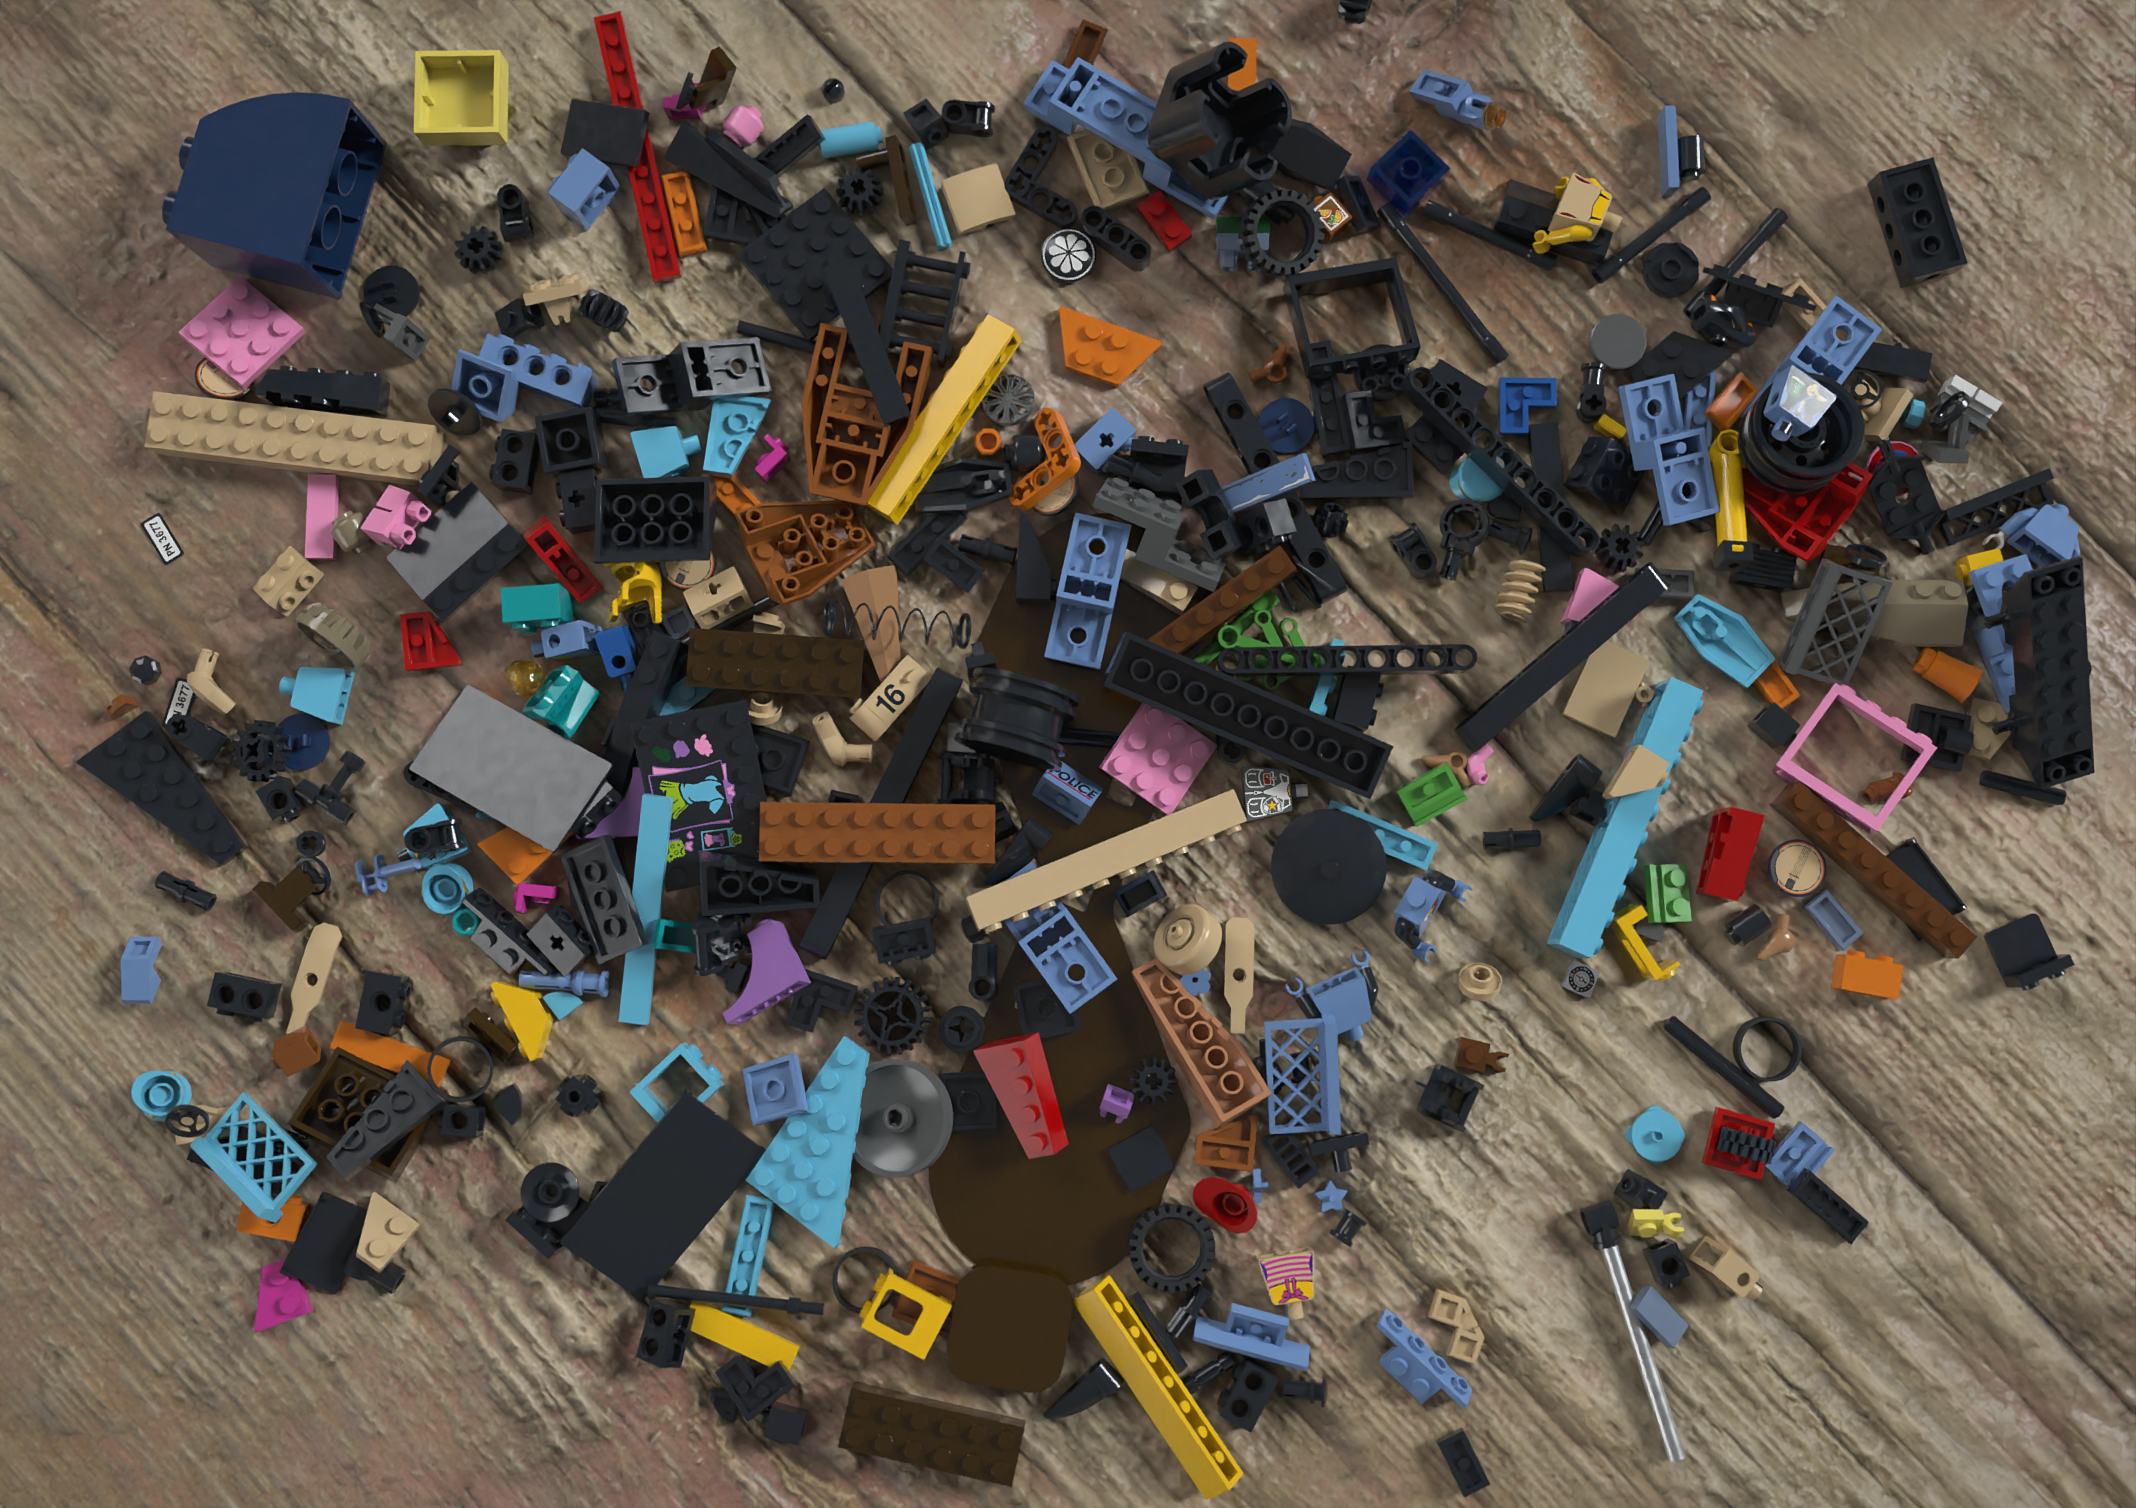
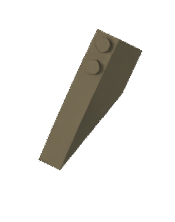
M1890 580L1893 582L1869 639L1878 641L1879 638L1893 640L1895 645L1910 647L1961 648L1968 610V601L1963 581ZM1855 583L1837 584L1840 592L1855 586ZM1873 583L1862 588L1867 601L1878 596L1882 585ZM1809 588L1782 593L1781 599L1785 620L1796 621ZM1858 591L1843 597L1848 610L1863 603ZM1839 600L1829 604L1825 612L1828 618H1832L1844 611ZM1866 608L1852 614L1851 618L1855 627L1865 623L1869 615ZM1847 618L1831 624L1832 627L1838 629V632L1844 633L1851 630Z

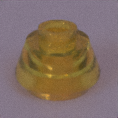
M528 660L513 661L505 668V676L510 689L520 696H528L535 692L545 676V672L539 664Z

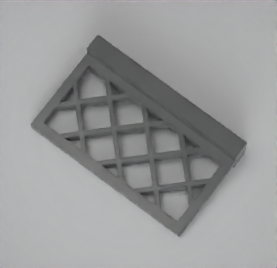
M1822 558L1779 658L1778 665L1784 672L1793 675L1797 673L1833 685L1837 683L1840 686L1842 684L1848 686L1893 582L1838 565L1833 561ZM1841 574L1852 576L1855 586L1840 592L1837 583ZM1858 578H1859V579H1863V580H1865V581H1863V582L1860 583L1859 580H1858ZM1873 583L1882 585L1878 596L1867 601L1862 588ZM1858 591L1863 603L1848 610L1843 597ZM1839 600L1844 612L1828 618L1825 612L1827 606ZM1866 608L1869 615L1867 621L1855 627L1851 615ZM1847 618L1851 630L1836 636L1831 624ZM1828 627L1832 639L1817 645L1814 639L1816 632ZM1854 635L1857 641L1855 648L1844 653L1839 641ZM1835 644L1840 656L1824 662L1820 650ZM1816 653L1821 665L1810 670L1802 668L1805 657ZM1843 661L1846 669L1842 678L1832 677L1828 667Z

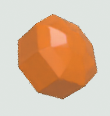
M983 428L975 435V449L982 457H994L1001 450L1002 438L995 429Z

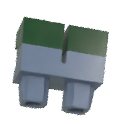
M1216 217V259H1220L1222 272L1237 271V259H1245L1246 252L1245 250L1241 251L1239 246L1242 244V239H1238V233L1242 229L1239 228L1242 217ZM1260 217L1257 224V237L1262 250L1268 254L1270 217ZM1248 261V271H1250V272H1260V271H1261L1260 269H1256V270H1255V269L1251 266V265H1252V262H1251V261Z

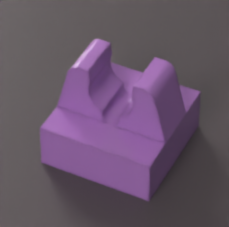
M1108 1084L1100 1105V1116L1105 1118L1107 1112L1117 1115L1115 1122L1121 1123L1129 1115L1135 1094L1133 1095L1131 1092Z

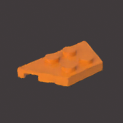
M1063 306L1059 308L1065 367L1067 370L1119 387L1128 379L1130 374L1137 371L1144 364V361L1155 351L1157 352L1162 345V341Z

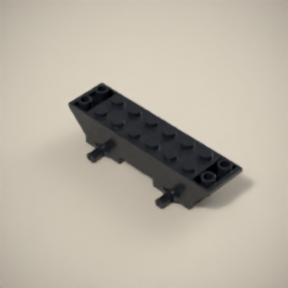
M2077 556L2024 572L2013 586L2002 589L2000 613L1984 617V621H1986L1984 625L1987 629L1999 625L2003 626L2005 643L2012 646L2015 694L2009 696L2010 710L2008 718L1992 723V731L1995 735L2010 731L2013 748L2021 753L2035 782L2041 789L2095 773L2083 557Z

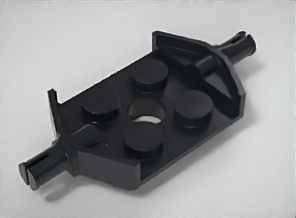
M1882 439V441L1877 442V445L1883 457L1880 458L1881 462L1871 472L1873 478L1869 482L1868 489L1888 537L1894 539L1917 540L1922 555L1930 554V552L1934 551V548L1929 539V533H1931L1946 513L1938 504L1921 460H1924V457L1919 455H1897L1894 453L1889 441L1890 439ZM1906 488L1908 491L1906 500L1898 503L1896 501V493L1900 489Z

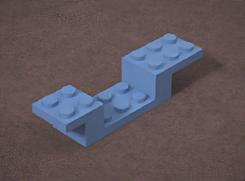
M1077 57L1070 70L1052 60L1023 103V109L1069 136L1072 135L1079 124L1145 162L1143 179L1212 219L1216 218L1229 197L1228 195L1218 200L1205 198L1200 193L1195 192L1189 183L1162 159L1157 158L1151 152L1147 140L1157 102Z

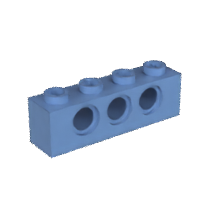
M487 334L479 353L481 358L514 370L520 387L578 409L588 407L598 383V379L592 373L593 370L579 363L576 366L566 363V359L551 353L549 357L540 354L538 348L529 344H524L521 347L514 344L513 339L502 334H498L497 337ZM517 355L516 363L507 366L508 358ZM544 365L541 374L536 376L532 374L536 366ZM570 375V380L567 384L558 385L559 379L562 376Z

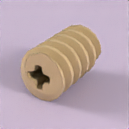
M1526 560L1511 561L1508 565L1511 571L1505 574V579L1508 582L1503 583L1501 586L1502 591L1505 593L1498 595V601L1501 603L1496 604L1494 610L1497 614L1510 621L1527 623L1528 621L1523 619L1521 615L1531 614L1532 611L1525 607V604L1535 603V600L1528 595L1529 593H1538L1539 591L1532 583L1542 582V578L1537 576L1536 572H1545L1546 568Z

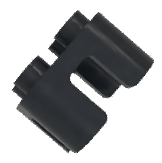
M1224 42L1169 70L1151 119L1150 130L1147 136L1151 152L1187 181L1195 192L1210 200L1221 199L1270 179L1277 169L1278 161L1269 153L1248 161L1249 155L1254 148L1284 136L1288 132L1292 121L1290 100L1283 87L1276 80L1266 78L1239 91L1232 90L1221 80V78L1243 69L1248 57L1247 52L1233 42Z

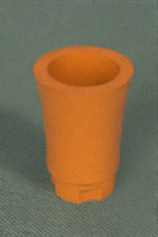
M1924 647L1911 668L1914 672L1921 674L1922 678L1950 694L1959 703H1963L1969 697L1983 673L1982 668L1967 664L1931 647Z

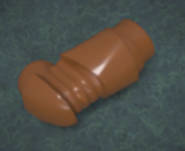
M1893 772L1889 778L1871 782L1862 791L1864 799L1868 804L1874 805L1889 797L1904 778V775ZM1910 786L1901 799L1913 793V789Z

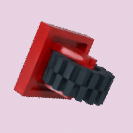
M1715 1106L1701 1163L1761 1180L1765 1163L1771 1165L1776 1141L1771 1140L1775 1123Z

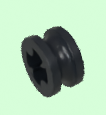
M308 830L299 835L296 845L299 852L303 855L317 857L324 852L326 840L319 832ZM308 838L317 839V842H314V844H317L315 849H306L305 846L308 844L305 842Z

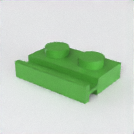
M1447 762L1395 789L1416 827L1467 800Z
M1687 864L1643 866L1648 923L1692 922Z

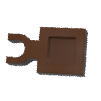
M1460 1037L1454 1065L1484 1072L1486 1064H1489L1494 1070L1505 1072L1506 1068L1496 1065V1058L1499 1056L1508 1058L1509 1054L1500 1051L1489 1053V1043Z

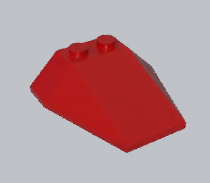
M1850 462L1833 480L1821 489L1806 494H1786L1763 485L1754 478L1747 468H1742L1745 509L1782 549L1808 562L1823 552L1853 513L1873 478V474Z

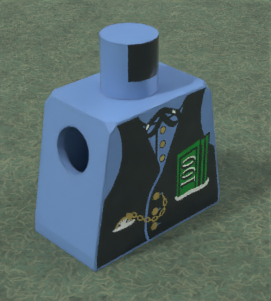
M1791 365L1776 375L1764 410L1765 417L1775 423L1771 432L1772 436L1777 440L1786 441L1790 435L1798 437L1807 432L1817 423L1837 396L1794 365Z

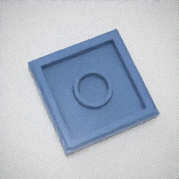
M792 1053L742 1069L753 1126H760L809 1111L798 1054Z

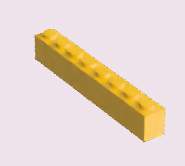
M989 314L984 321L977 325L974 336L968 344L963 346L959 353V358L953 367L946 371L942 383L936 391L931 393L928 404L921 414L917 415L913 431L867 503V506L872 511L896 525L900 523L917 495L1022 342L1014 328Z
M1108 1275L1087 1286L1073 1299V1304L1205 1500L1230 1491L1244 1473L1111 1276Z

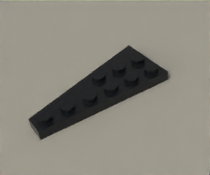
M143 712L76 761L81 767L220 865H226L248 848L151 712Z

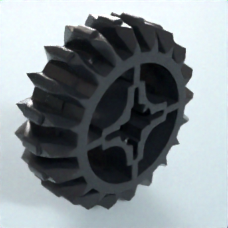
M884 977V987L881 988L880 984L874 981L872 985L875 992L873 993L870 989L865 988L863 992L869 998L867 1000L863 998L857 999V1002L864 1005V1008L855 1009L854 1014L862 1015L863 1020L855 1021L854 1025L860 1026L864 1024L865 1029L861 1030L858 1035L862 1037L867 1033L869 1034L870 1038L865 1042L867 1046L871 1045L874 1040L878 1042L875 1046L876 1052H880L882 1046L885 1045L886 1055H891L893 1046H896L898 1055L903 1054V1044L911 1051L914 1049L911 1042L912 1039L919 1044L923 1042L922 1037L918 1035L919 1031L924 1034L929 1033V1029L922 1026L923 1022H932L931 1017H924V1012L931 1011L932 1007H922L921 1002L928 999V996L923 995L920 998L916 996L921 990L920 986H916L912 991L909 990L912 982L909 979L905 981L902 987L900 986V977H895L894 985H890L889 978ZM885 992H899L897 998L890 1006H883L874 1002ZM906 997L910 998L916 1008V1021L906 1016L903 1011ZM892 1007H897V1015L906 1022L902 1020L897 1022L895 1020L894 1024L889 1025V1016L881 1010L887 1011L889 1009L893 1011ZM870 1010L878 1014L883 1020L880 1035L872 1027ZM896 1025L912 1029L909 1035L902 1039H888L889 1034Z

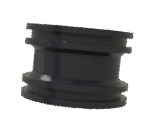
M982 667L974 669L973 677L977 682L970 683L969 691L977 696L971 718L959 720L958 726L963 731L956 733L954 740L969 749L989 754V756L1043 770H1061L1062 762L1058 760V757L1065 756L1066 748L1058 744L1064 721L1075 720L1076 711L1072 707L1079 706L1080 698L1064 688L1030 676Z

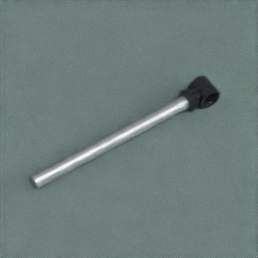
M1610 1200L1581 1208L1580 1216L1585 1230L1590 1237H1594L1592 1242L1593 1248L1601 1250L1668 1461L1677 1462L1683 1460L1686 1456L1643 1323L1629 1309L1635 1298L1618 1245L1622 1243L1621 1235H1617L1615 1230L1619 1228V1220L1615 1208Z

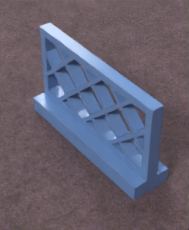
M1322 1014V1018L1264 1022L1267 1087L1272 1093L1267 1097L1269 1133L1328 1131L1329 1135L1341 1134L1337 1023L1334 1015ZM1317 1027L1318 1036L1310 1044L1298 1036L1305 1028ZM1284 1029L1290 1036L1279 1046L1271 1039V1030ZM1295 1039L1305 1047L1296 1059L1285 1051ZM1317 1044H1318V1052L1314 1049V1047H1315ZM1272 1047L1276 1049V1051L1273 1054ZM1310 1052L1319 1060V1063L1311 1071L1300 1064ZM1280 1054L1291 1062L1282 1073L1278 1072L1272 1064ZM1295 1067L1307 1075L1297 1086L1286 1078ZM1273 1074H1274L1275 1076H1277V1078H1276L1274 1081H1273ZM1311 1079L1320 1087V1090L1312 1099L1301 1091ZM1282 1081L1292 1089L1283 1100L1274 1094V1089ZM1297 1094L1308 1102L1298 1113L1287 1105ZM1274 1101H1275L1277 1104H1279L1275 1109H1274ZM1311 1107H1314L1321 1113V1122L1308 1123L1302 1117ZM1282 1109H1285L1293 1116L1287 1124L1275 1125V1116Z

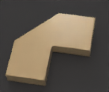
M1436 1288L1427 1316L1454 1326L1446 1355L1476 1366L1485 1337L1466 1299Z

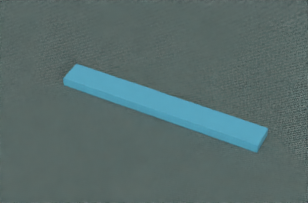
M652 794L642 795L632 897L649 944L625 955L618 1022L648 1025L650 1021L657 948H653L657 919H661L674 797Z

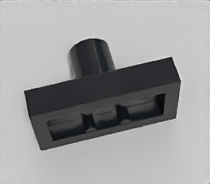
M1365 1131L1307 1142L1309 1154L1312 1156L1331 1152L1336 1173L1352 1170L1348 1149L1370 1145L1368 1134Z

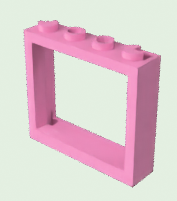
M1835 683L1772 771L1789 783L1800 781L1834 812L1870 836H1873L1937 747L1932 744V740L1922 733L1915 734L1906 728V723L1894 716L1890 718L1882 713V709L1876 703L1869 700L1865 702L1857 697L1856 692L1849 686L1844 684L1840 686ZM1834 699L1920 753L1917 760L1876 816L1790 761Z

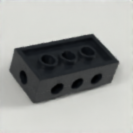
M1934 157L1881 171L1867 183L1900 288L1954 274L1968 263Z

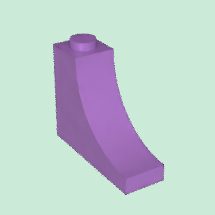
M633 767L631 784L621 804L610 815L605 817L592 833L582 840L597 839L609 834L612 839L638 838L642 795L645 794L640 767Z
M766 919L755 925L756 929L747 934L752 949L751 974L740 998L728 1010L723 1012L728 1024L741 1025L811 983L783 922Z

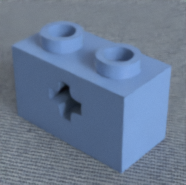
M1112 407L1074 445L1081 462L1097 476L1101 471L1104 473L1108 472L1105 469V465L1110 455L1117 456L1121 451L1127 453L1131 449V442L1136 437L1137 430ZM1110 439L1112 440L1111 448L1108 445L1103 448L1101 447L1102 440L1105 442Z

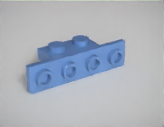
M1232 1303L1225 1323L1201 1316L1195 1319L1193 1341L1303 1371H1306L1308 1368L1310 1346L1284 1339L1289 1325V1318Z
M1385 1309L1381 1313L1376 1327L1395 1345L1381 1356L1379 1364L1421 1404L1442 1388L1464 1409L1468 1405L1472 1393V1388L1463 1377L1458 1376L1442 1357L1437 1356L1426 1346L1421 1337L1415 1335L1407 1328L1400 1317Z

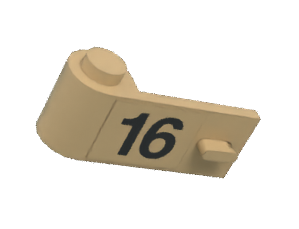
M907 654L865 701L860 698L850 708L849 711L852 713V716L849 719L872 740L876 741L927 685L932 676Z

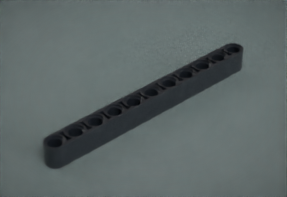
M938 667L936 668L870 803L904 804L961 688L963 679ZM874 863L839 864L820 902V908H817L800 943V949L823 960L827 959Z

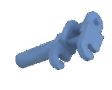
M380 854L374 857L375 871L373 874H369L367 868L362 869L361 866L366 864L364 860H358L355 863L357 881L361 882L364 894L370 896L374 893V890L378 889L380 892L387 890L388 877L420 869L422 863L419 858H414L387 866L386 863L380 862L384 860V856ZM374 877L376 884H373L372 878Z

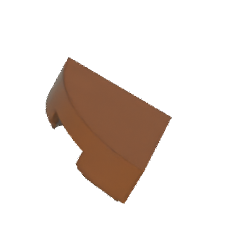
M120 694L112 700L113 706H108L106 710L111 719L115 720L139 707L134 697Z

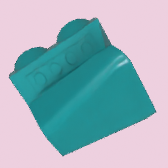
M568 665L555 667L545 678L539 690L526 703L522 713L532 720L545 721L546 728L566 739H570L600 693L584 681L578 671Z

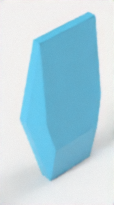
M1699 594L1674 617V620L1701 657L1744 688H1748L1775 660V657L1743 616Z

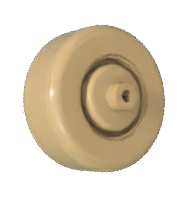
M1186 904L1172 910L1160 923L1154 937V953L1159 962L1179 975L1195 974L1204 969L1216 956L1222 940L1221 925L1215 916L1199 905Z

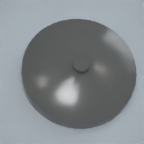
M889 1059L869 1066L865 1071L866 1082L865 1088L862 1091L861 1114L858 1132L855 1136L856 1147L853 1157L868 1171L883 1177L899 1178L918 1174L935 1163L945 1150L950 1139L953 1126V1109L949 1094L939 1077L929 1068L918 1062L905 1059Z

